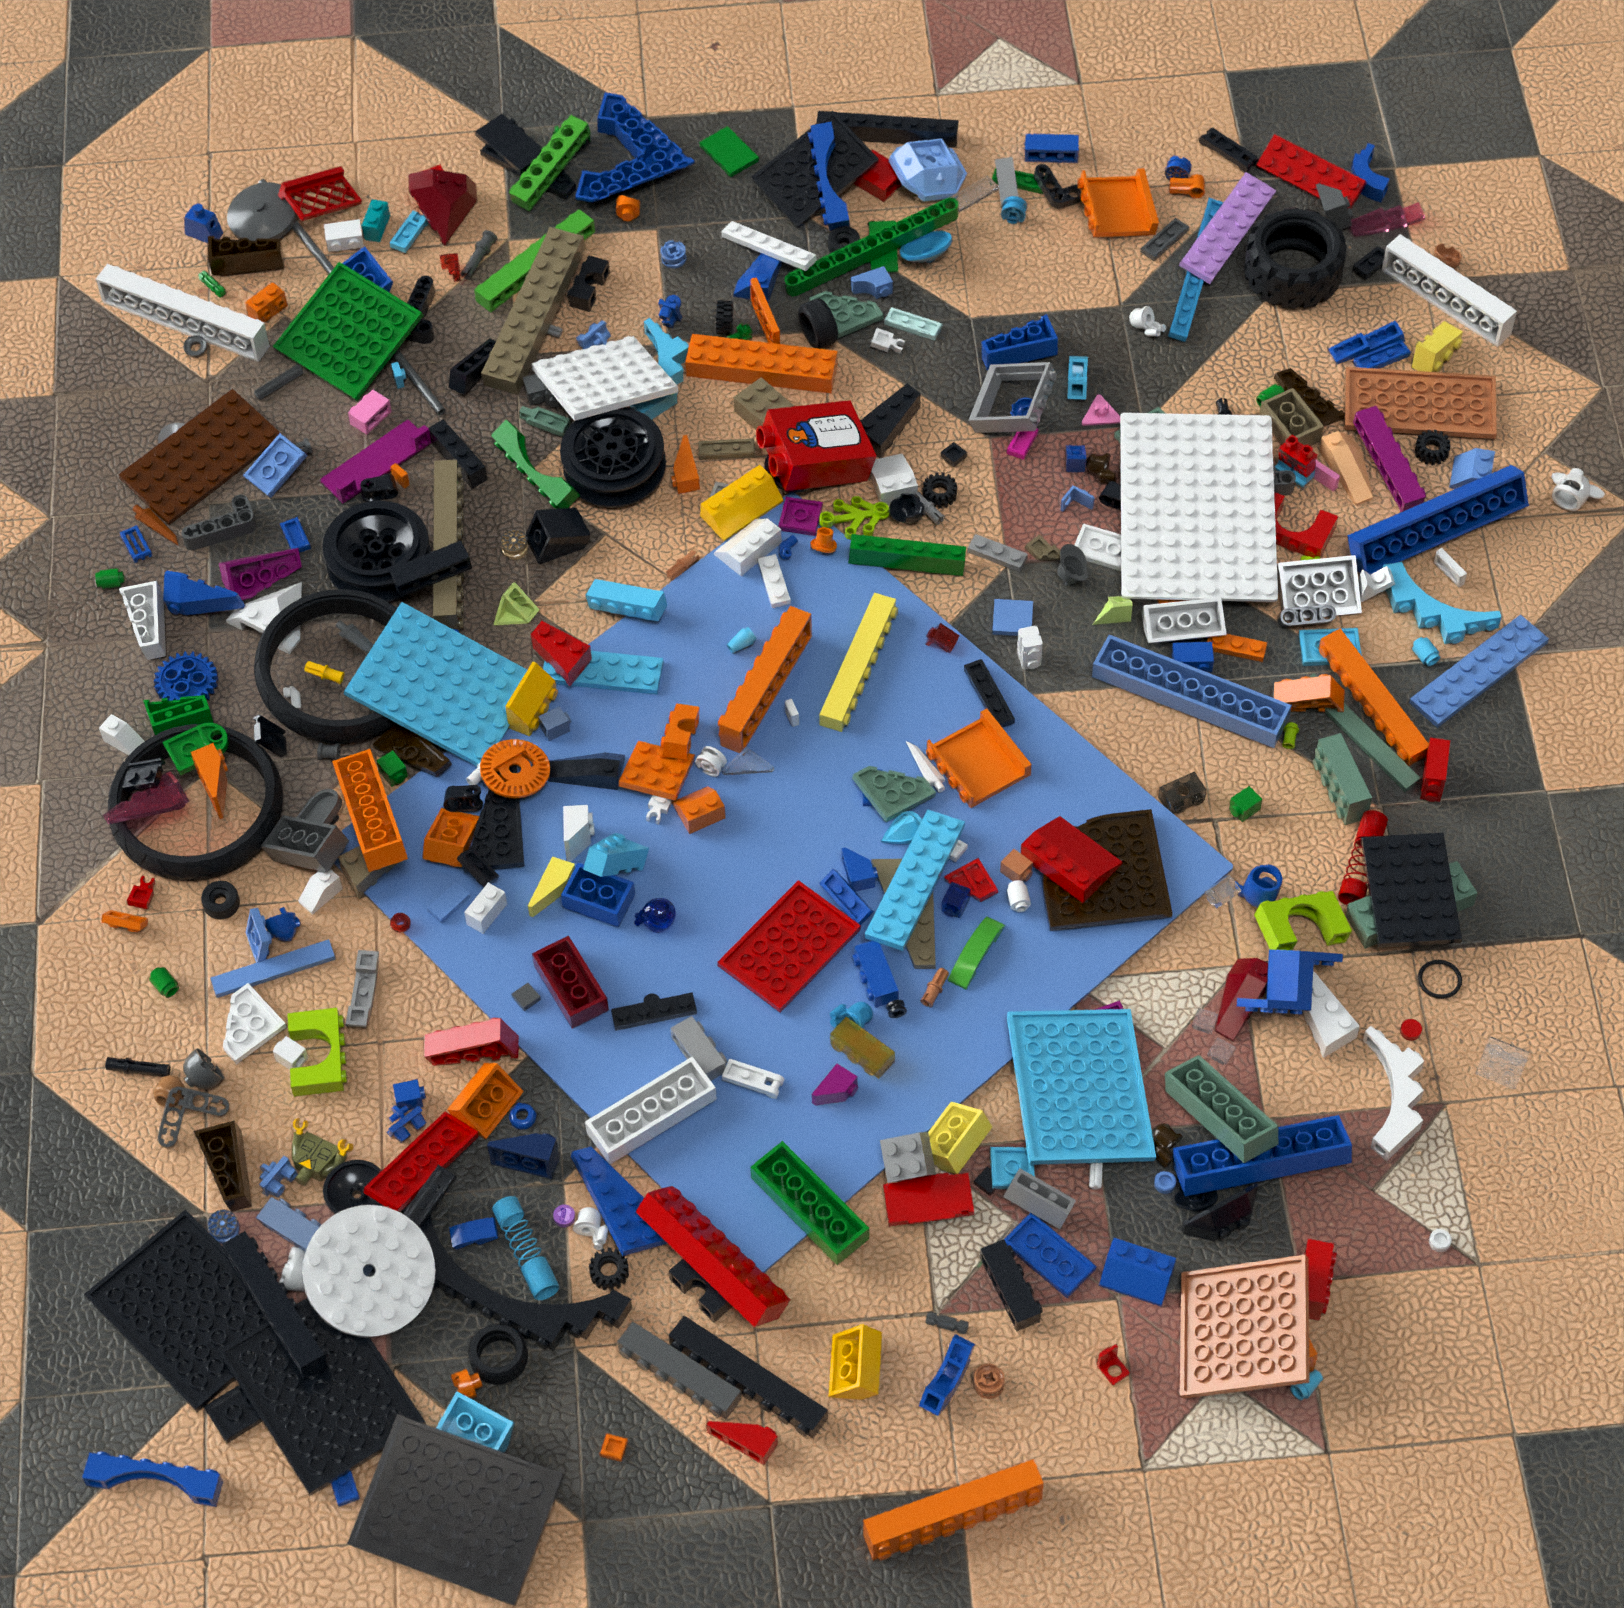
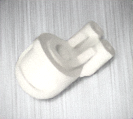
M1145 306L1142 309L1136 308L1130 314L1131 325L1137 329H1146L1144 334L1148 337L1160 336V333L1166 330L1165 324L1154 321V312L1149 306Z
M586 1207L579 1211L578 1220L573 1226L575 1233L583 1236H592L596 1250L603 1249L608 1235L607 1226L600 1227L601 1215L598 1210Z

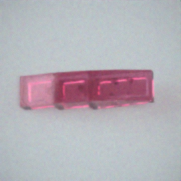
M1419 202L1405 208L1398 205L1386 211L1383 208H1379L1352 219V226L1350 227L1354 237L1372 235L1425 220V215Z

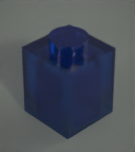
M951 882L942 900V912L950 917L961 919L970 901L971 889Z

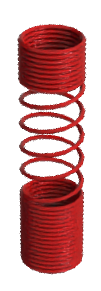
M1368 810L1362 815L1354 842V849L1351 851L1352 857L1348 861L1349 866L1346 868V875L1343 877L1338 894V899L1347 906L1349 903L1366 896L1368 889L1366 883L1368 882L1352 878L1349 874H1360L1367 877L1366 873H1361L1352 866H1365V864L1354 858L1358 856L1363 857V854L1357 850V848H1362V837L1384 836L1388 818L1380 811ZM1356 850L1361 855L1353 856V851ZM1353 858L1357 863L1350 864V861ZM1351 867L1355 872L1348 873V868Z

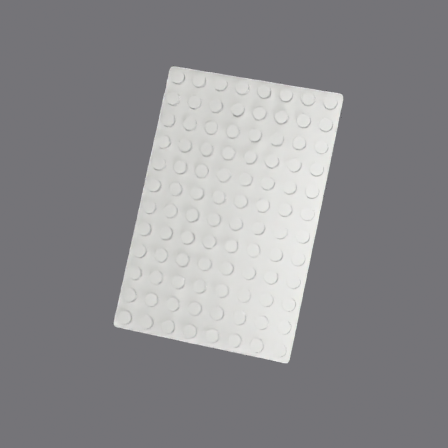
M1122 413L1120 416L1122 598L1199 600L1221 597L1222 601L1276 602L1278 600L1271 417L1264 415Z

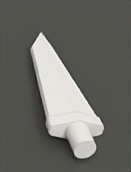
M906 741L923 777L931 786H935L939 793L943 792L945 787L942 783L945 782V778L917 746Z

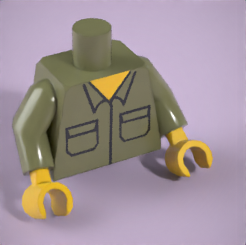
M297 1118L293 1122V1127L297 1132H294L292 1140V1160L296 1170L299 1171L295 1180L305 1186L310 1178L323 1181L336 1166L345 1162L347 1158L346 1153L351 1152L354 1145L349 1143L347 1148H345L347 1139H342L335 1145L308 1131L304 1134L303 1130L308 1128L309 1123L307 1120H304L301 1128L299 1126L300 1118Z

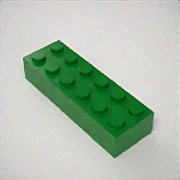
M783 1141L750 1167L751 1179L837 1266L870 1239L869 1227Z

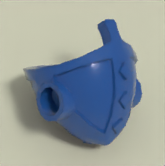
M285 907L280 908L282 914L265 920V928L267 932H270L271 938L291 941L297 927H300V920L295 916V912H287Z

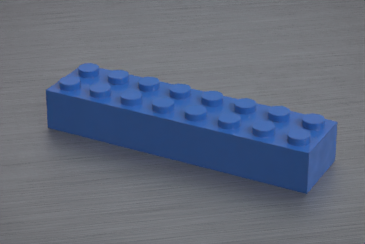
M1339 1115L1278 1127V1145L1245 1163L1218 1139L1173 1148V1166L1185 1196L1352 1163V1144Z

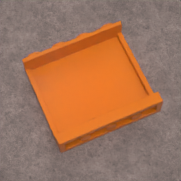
M1137 168L1135 176L1087 178L1085 170H1082L1077 185L1081 189V201L1085 204L1084 212L1085 216H1088V228L1091 230L1093 237L1156 234L1159 221L1144 168Z
M987 708L980 712V719L934 744L930 739L927 741L926 754L928 758L934 760L939 772L942 775L945 774L950 786L959 792L961 800L967 803L970 808L1031 775L1032 764Z

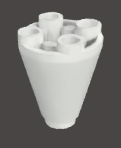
M294 1246L289 1254L288 1262L284 1266L279 1283L283 1282L287 1290L305 1291L302 1275L305 1251Z

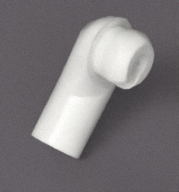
M293 686L283 688L284 697H291V705L301 710L300 692Z

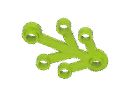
M859 496L852 497L851 505L844 503L841 499H836L833 502V510L836 512L844 510L848 514L834 516L829 511L822 512L819 517V524L821 527L831 528L836 523L854 520L845 529L844 534L845 538L851 540L850 533L856 534V530L864 519L872 517L869 523L863 526L862 531L864 535L872 536L874 534V527L879 520L889 517V506L884 502H877L874 505L862 500ZM863 507L867 510L862 511L859 508Z

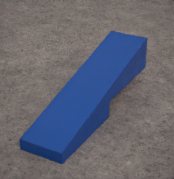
M1395 320L1364 336L1361 332L1328 348L1336 364H1339L1402 339L1405 342L1403 331Z

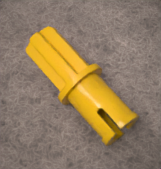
M308 661L304 668L306 673L321 677V680L327 679L338 684L342 683L345 675L344 672L329 668L328 665L323 666Z

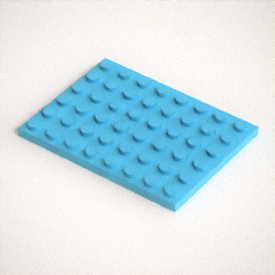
M401 602L347 685L344 695L477 766L481 762L484 753L494 744L501 742L510 725L508 724L505 706L527 672V669Z
M1131 1009L1008 1012L1007 1022L1029 1165L1155 1161L1156 1153Z

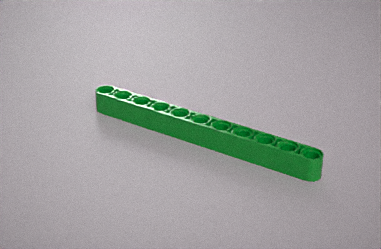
M951 197L946 198L818 259L806 271L799 268L785 276L786 293L791 297L798 296L957 220L959 217L958 200Z

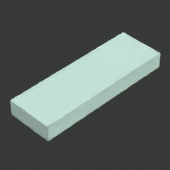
M892 307L884 320L885 325L934 341L942 329V323Z

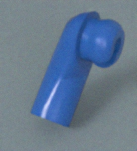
M791 535L779 544V555L782 559H789L791 557V547L798 542L794 535Z

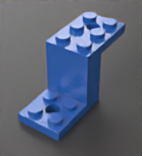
M1269 950L1266 1000L1237 998V1006L1245 1007V1011L1258 1012V1008H1260V1012L1273 1013V1009H1275L1274 1013L1288 1014V1009H1290V1014H1302L1303 1010L1311 1011L1313 966L1319 965L1320 961L1321 965L1334 966V962H1343V954Z

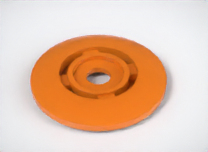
M510 739L494 744L484 753L480 763V774L485 785L494 793L508 798H523L537 793L545 786L550 775V763L544 751L535 744L525 740ZM518 765L521 767V771L512 773L509 767Z

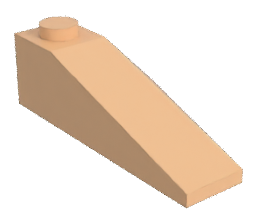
M1337 431L1322 437L1319 452L1331 470L1340 475L1339 482L1354 504L1357 506L1372 500L1373 495L1362 449L1353 436Z

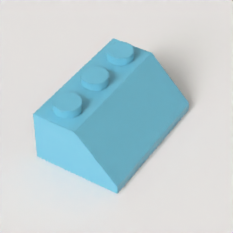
M457 1391L436 1428L505 1453L510 1442L514 1422Z

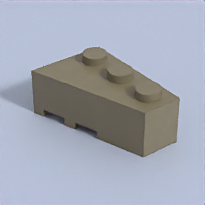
M360 846L338 856L340 868L359 899L364 895V891L377 883L379 877L384 873H388L396 865L392 864L369 872Z

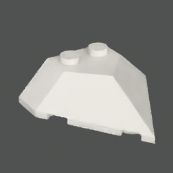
M302 582L245 603L244 608L235 609L227 618L226 623L240 630H243L247 625L263 633L267 625L279 612L302 598ZM300 625L283 639L278 649L288 654L293 651L301 641Z

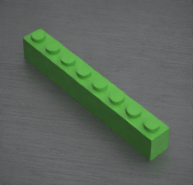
M580 209L569 215L566 220L555 227L556 229L584 236V241L595 233L594 220ZM546 234L537 242L531 244L524 252L518 254L511 262L505 264L498 272L492 274L485 282L479 284L474 289L476 302L491 313L519 292Z

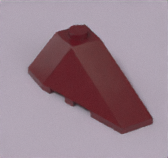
M1259 958L1237 959L1227 976L1215 1029L1216 1033L1234 1042L1253 1013L1252 1011H1245V1007L1237 1006V998L1262 999L1267 991L1268 963Z

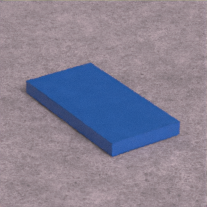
M1032 1213L1004 1239L1007 1246L1011 1245L1014 1254L1067 1299L1096 1270L1095 1264Z

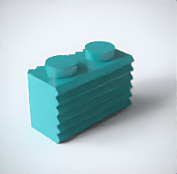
M372 199L361 226L365 240L380 242L390 218L388 202Z

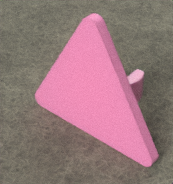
M1099 394L1082 420L1083 426L1120 424L1119 414Z

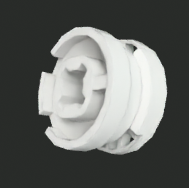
M706 746L702 749L701 754L697 756L695 763L698 768L702 767L704 769L703 772L705 774L716 777L720 774L721 767H725L727 759L719 750Z

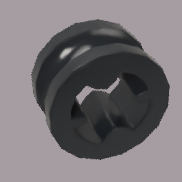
M894 1000L886 1005L890 1018H899L907 1013L903 1000Z

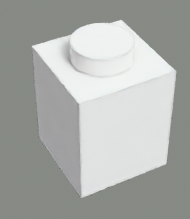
M287 1036L282 1041H279L273 1050L275 1060L289 1070L290 1068L301 1067L308 1059L306 1049Z

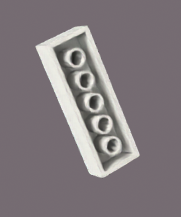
M691 1057L585 1121L587 1134L610 1165L717 1099L716 1087L695 1059Z

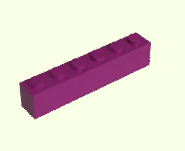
M1377 406L1356 412L1353 424L1400 511L1403 512L1424 503L1426 498L1425 490L1420 487L1415 472H1412L1410 469L1407 457L1403 456L1400 444L1395 441L1392 429L1387 426L1384 414L1379 411Z

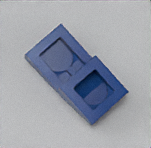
M493 1217L473 1220L449 1228L452 1247L456 1250L473 1243L481 1245L498 1238L496 1221Z

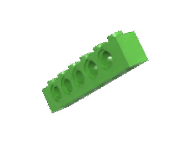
M570 115L562 123L558 132L553 134L550 142L542 148L541 153L531 162L526 172L522 173L519 181L511 187L509 194L512 203L530 212L590 136L591 132L588 123L573 115Z

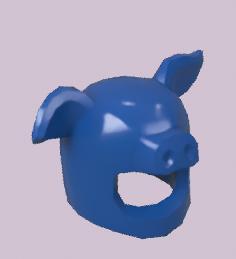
M1269 864L1260 865L1251 870L1243 886L1235 881V890L1250 905L1258 908L1260 903L1264 901H1276L1283 878L1276 866ZM1262 872L1272 874L1277 882L1270 877L1259 878Z

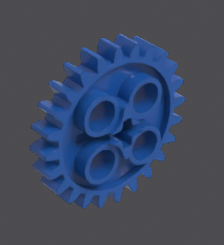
M184 651L183 656L176 653L175 659L169 656V662L162 661L164 667H157L159 672L155 673L154 687L160 699L168 698V701L180 700V697L205 695L206 699H210L209 693L214 694V688L218 687L217 681L219 679L216 667H214L212 661L209 662L208 657L203 658L201 653L197 657L194 651L190 656L187 655L186 651Z

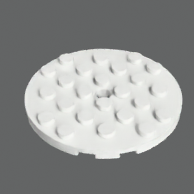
M378 1205L351 1207L330 1217L311 1238L303 1260L302 1275L304 1289L310 1304L327 1324L336 1330L351 1336L367 1338L388 1335L409 1324L426 1305L435 1280L433 1252L422 1230L402 1213ZM372 1265L375 1269V1274L371 1277L364 1275V1266Z

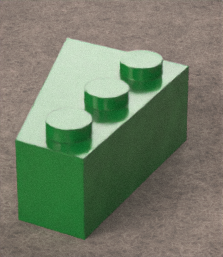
M205 695L180 697V700L168 701V698H162L159 702L143 700L154 735L178 726L214 723Z

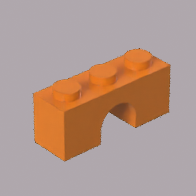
M676 703L674 711H670V724H666V736L661 738L660 747L664 748L663 757L687 760L691 749V734H696L699 724L700 707Z

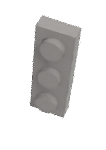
M975 534L967 549V552L1018 572L1021 571L1028 558V554L977 534Z

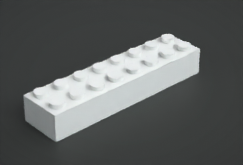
M1402 235L1397 236L1386 246L1382 266L1384 273L1496 347H1499L1511 335L1517 312L1511 306L1505 304L1496 296H1493L1481 286L1473 283L1467 277L1461 275L1452 267L1441 262L1438 258L1432 256Z

